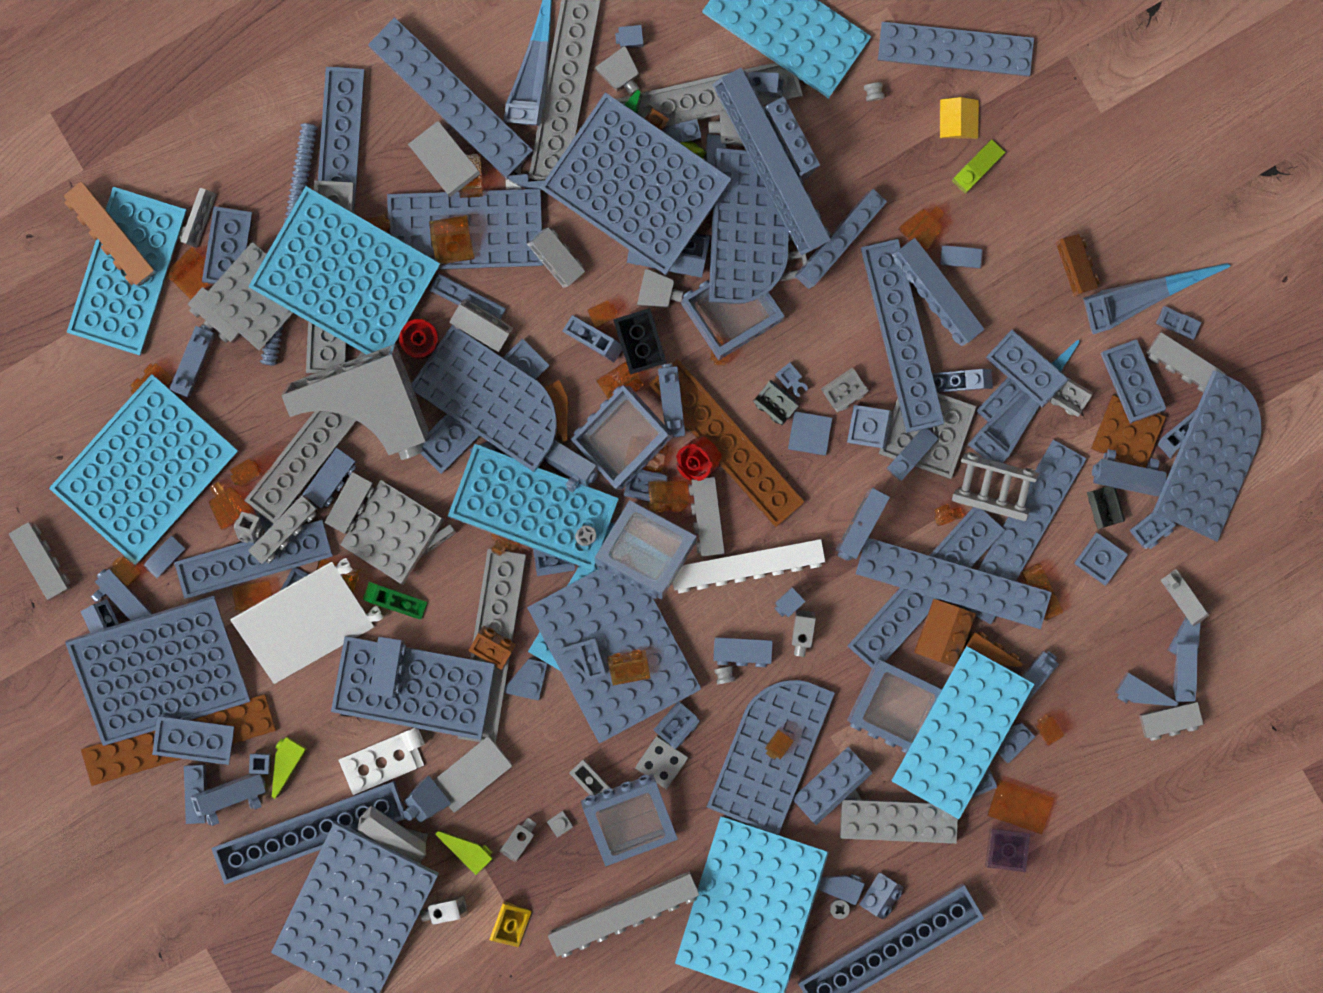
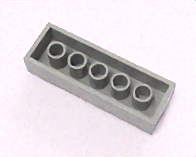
M844 799L841 802L840 838L957 844L958 819L929 802Z

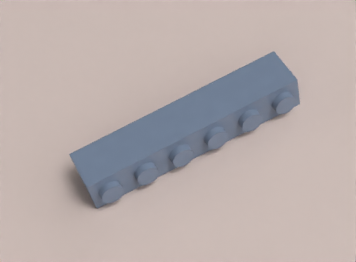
M874 189L868 191L830 234L829 238L831 240L821 245L796 273L795 277L808 289L815 286L887 201Z
M916 238L910 240L892 254L896 265L902 268L906 278L915 285L918 294L925 298L931 311L936 313L941 319V324L950 331L956 343L963 346L984 330L983 326Z

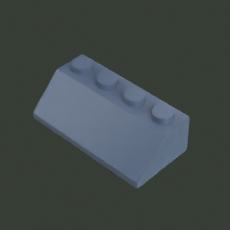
M695 233L670 271L702 278L710 236ZM629 250L627 263L656 269Z

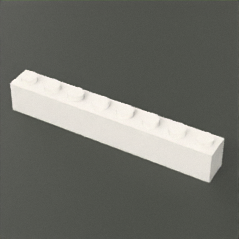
M820 539L683 565L672 582L673 588L678 590L679 594L689 592V588L697 586V590L709 588L708 584L716 583V586L727 585V580L734 579L735 583L746 581L748 576L758 579L764 578L765 573L772 572L773 576L784 574L786 569H791L792 572L803 570L802 566L810 565V569L822 567L821 563L825 562L822 542Z

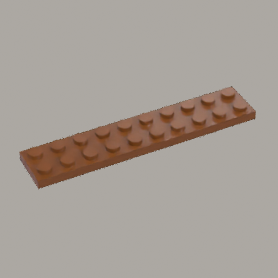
M676 359L672 364L673 367L678 369L684 425L696 438L704 436L717 447L722 456L719 463L721 467L776 528L800 507L804 501L685 366ZM658 375L649 385L661 398Z
M266 694L250 698L248 703L191 719L192 721L235 726L233 744L276 731ZM155 731L105 746L101 743L81 749L91 786L178 761L181 758L152 755Z

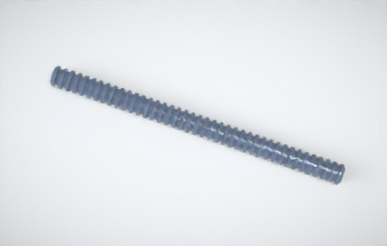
M303 123L300 125L302 130L299 131L301 133V136L298 137L300 142L297 143L299 145L296 149L298 153L295 154L297 159L294 160L296 165L293 166L295 171L292 172L294 174V177L291 178L293 183L290 184L292 189H289L291 195H288L290 200L287 201L289 204L286 207L288 212L285 213L287 218L305 186H307L306 183L309 181L307 179L310 175L308 171L311 170L309 165L312 164L310 159L313 158L311 153L314 152L312 150L315 146L313 142L316 140L314 136L317 135L315 130L318 129L313 124ZM282 326L262 348V351H264L261 354L263 358L260 360L262 364L277 365L276 359H278L277 353H279L278 348H280L279 342H281Z

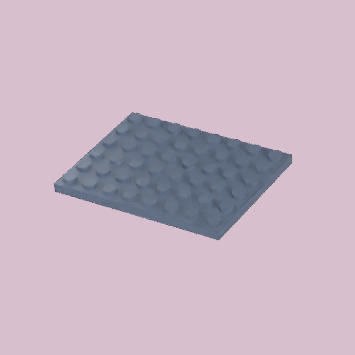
M605 92L540 189L667 275L732 179Z
M629 553L616 560L639 573ZM598 569L527 607L599 743L701 690L654 599L647 594V591L632 587L630 582L625 579H617L608 570ZM595 638L606 675L587 681L559 649Z
M215 596L65 641L103 746L155 731L157 716L191 720L250 702V697Z
M335 821L271 953L350 993H380L439 873Z

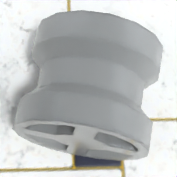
M882 82L864 86V90L867 92V102L885 98V94L881 89L883 87Z
M583 526L577 530L575 539L579 545L588 546L595 541L596 531L591 526Z
M733 666L714 669L718 677L716 680L717 685L736 681L732 675Z
M835 899L830 904V912L833 917L844 919L848 916L850 909L846 901Z

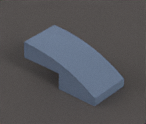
M528 174L508 176L509 182L527 189H540L544 182H529Z
M942 246L940 265L981 269L983 249Z
M1163 306L1156 324L1194 340L1201 322Z
M171 536L143 566L153 576L158 578L185 551V548Z

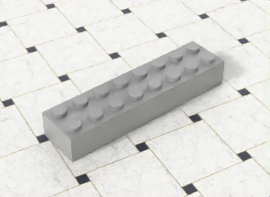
M688 871L551 930L548 933V938L556 956L561 955L564 958L573 954L572 952L576 948L583 950L591 946V942L595 940L599 943L608 939V935L613 932L617 935L626 931L627 926L633 925V927L643 924L644 919L648 917L651 920L661 916V912L664 910L673 911L679 908L680 903H692L697 900L699 891L691 872Z

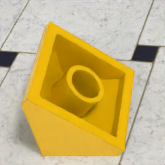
M963 97L941 99L940 138L978 139L979 100Z
M504 901L489 940L519 947L532 911Z

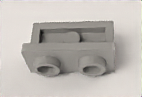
M853 368L821 388L836 412L847 409L849 404L863 398L865 393L869 391Z
M1069 379L1049 402L1055 406H1061L1068 414L1079 417L1093 393Z

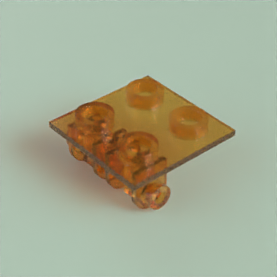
M193 247L166 274L190 300L202 287L205 288L209 284L202 283L205 259Z

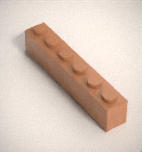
M83 182L78 183L64 195L66 206L71 211L75 210L78 216L76 218L83 226L87 225L90 228L88 233L95 241L99 239L103 244L101 249L107 256L109 254L112 255L115 259L113 264L119 271L121 269L127 274L125 278L131 285L135 284L139 287L157 273Z

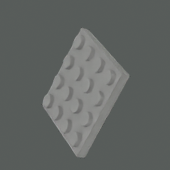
M252 242L201 300L260 351L293 312L248 287L267 255Z
M937 393L944 425L928 428L939 439L914 467L951 479L976 406ZM898 398L890 420L885 449L880 448L878 453L891 459H895L919 432L906 433Z
M380 480L365 504L361 515H358L355 520L356 524L352 531H348L340 545L404 585L444 519Z

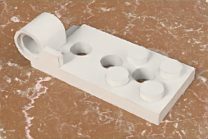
M413 728L339 759L352 794L355 795L424 766L418 747L425 745L419 729ZM396 750L404 752L403 760L398 761L394 758ZM384 757L387 765L384 768H379L376 765L377 758ZM364 764L369 767L367 775L359 773L358 768L360 765Z

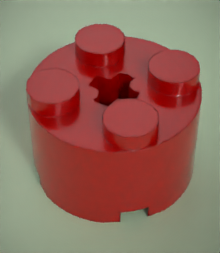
M414 319L407 322L399 334V342L401 348L409 356L416 359H424L431 356L439 344V335L435 327L428 321ZM418 334H420L421 337H424V340H421V344H418L417 341H414V339L417 338Z
M702 436L692 439L677 452L676 466L684 478L701 481L717 469L722 456L717 447L706 437Z

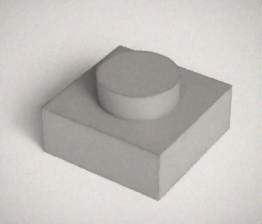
M563 811L547 821L557 838L573 827Z

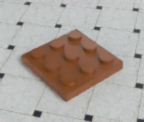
M1112 395L1090 449L1102 454L1107 453L1108 449L1115 450V459L1129 465L1146 468L1166 417L1155 414L1130 424L1120 399Z

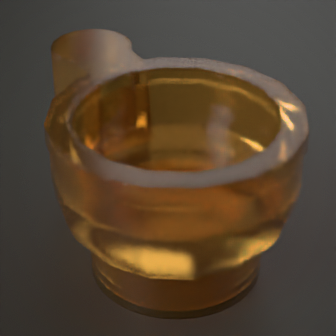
M943 505L934 510L936 526H942L964 517L961 507L951 510L949 505Z

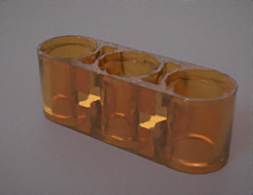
M1038 563L1023 570L1022 574L1027 585L1052 592L1044 620L1048 621L1062 614L1061 605L1041 564Z

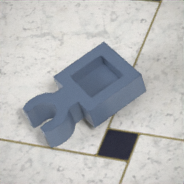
M790 362L775 374L786 389L791 386L794 388L793 392L796 397H800V394L797 392L798 387H803L805 391L808 390L804 383L798 381L802 376Z

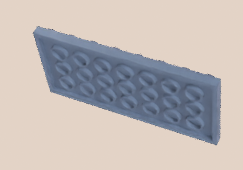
M344 637L331 712L482 740L495 664L406 647L405 656H402L401 659L403 672L398 678V683H400L399 694H396L394 698L370 694V687L378 642Z

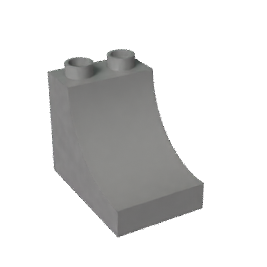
M396 344L288 383L281 395L290 417L312 411L339 413L357 420L371 430L381 441L388 455L398 452L401 460L423 452L421 447L425 445L424 442H426L429 428Z

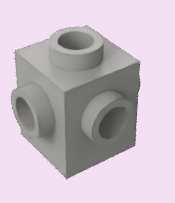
M241 512L234 524L236 535L242 542L255 543L257 538H260L263 533L260 518L254 514Z

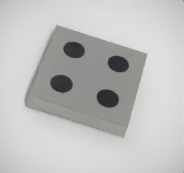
M656 736L635 768L644 775L653 774L656 783L667 790L688 757Z

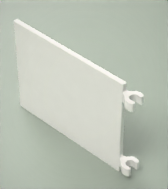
M347 558L342 559L337 566L333 562L328 563L230 619L274 684L342 646L345 636L356 638L374 628L373 621L383 619L378 606L373 607L366 614L342 578L341 574H347L352 571Z

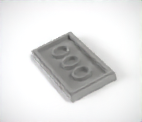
M439 121L408 144L449 197L480 175V172Z
M488 735L433 781L450 801L449 808L455 813L512 767L513 764Z

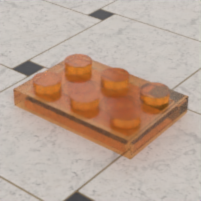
M999 779L987 816L1042 834L1054 798Z

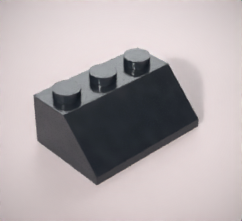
M650 308L613 319L630 375L667 364Z

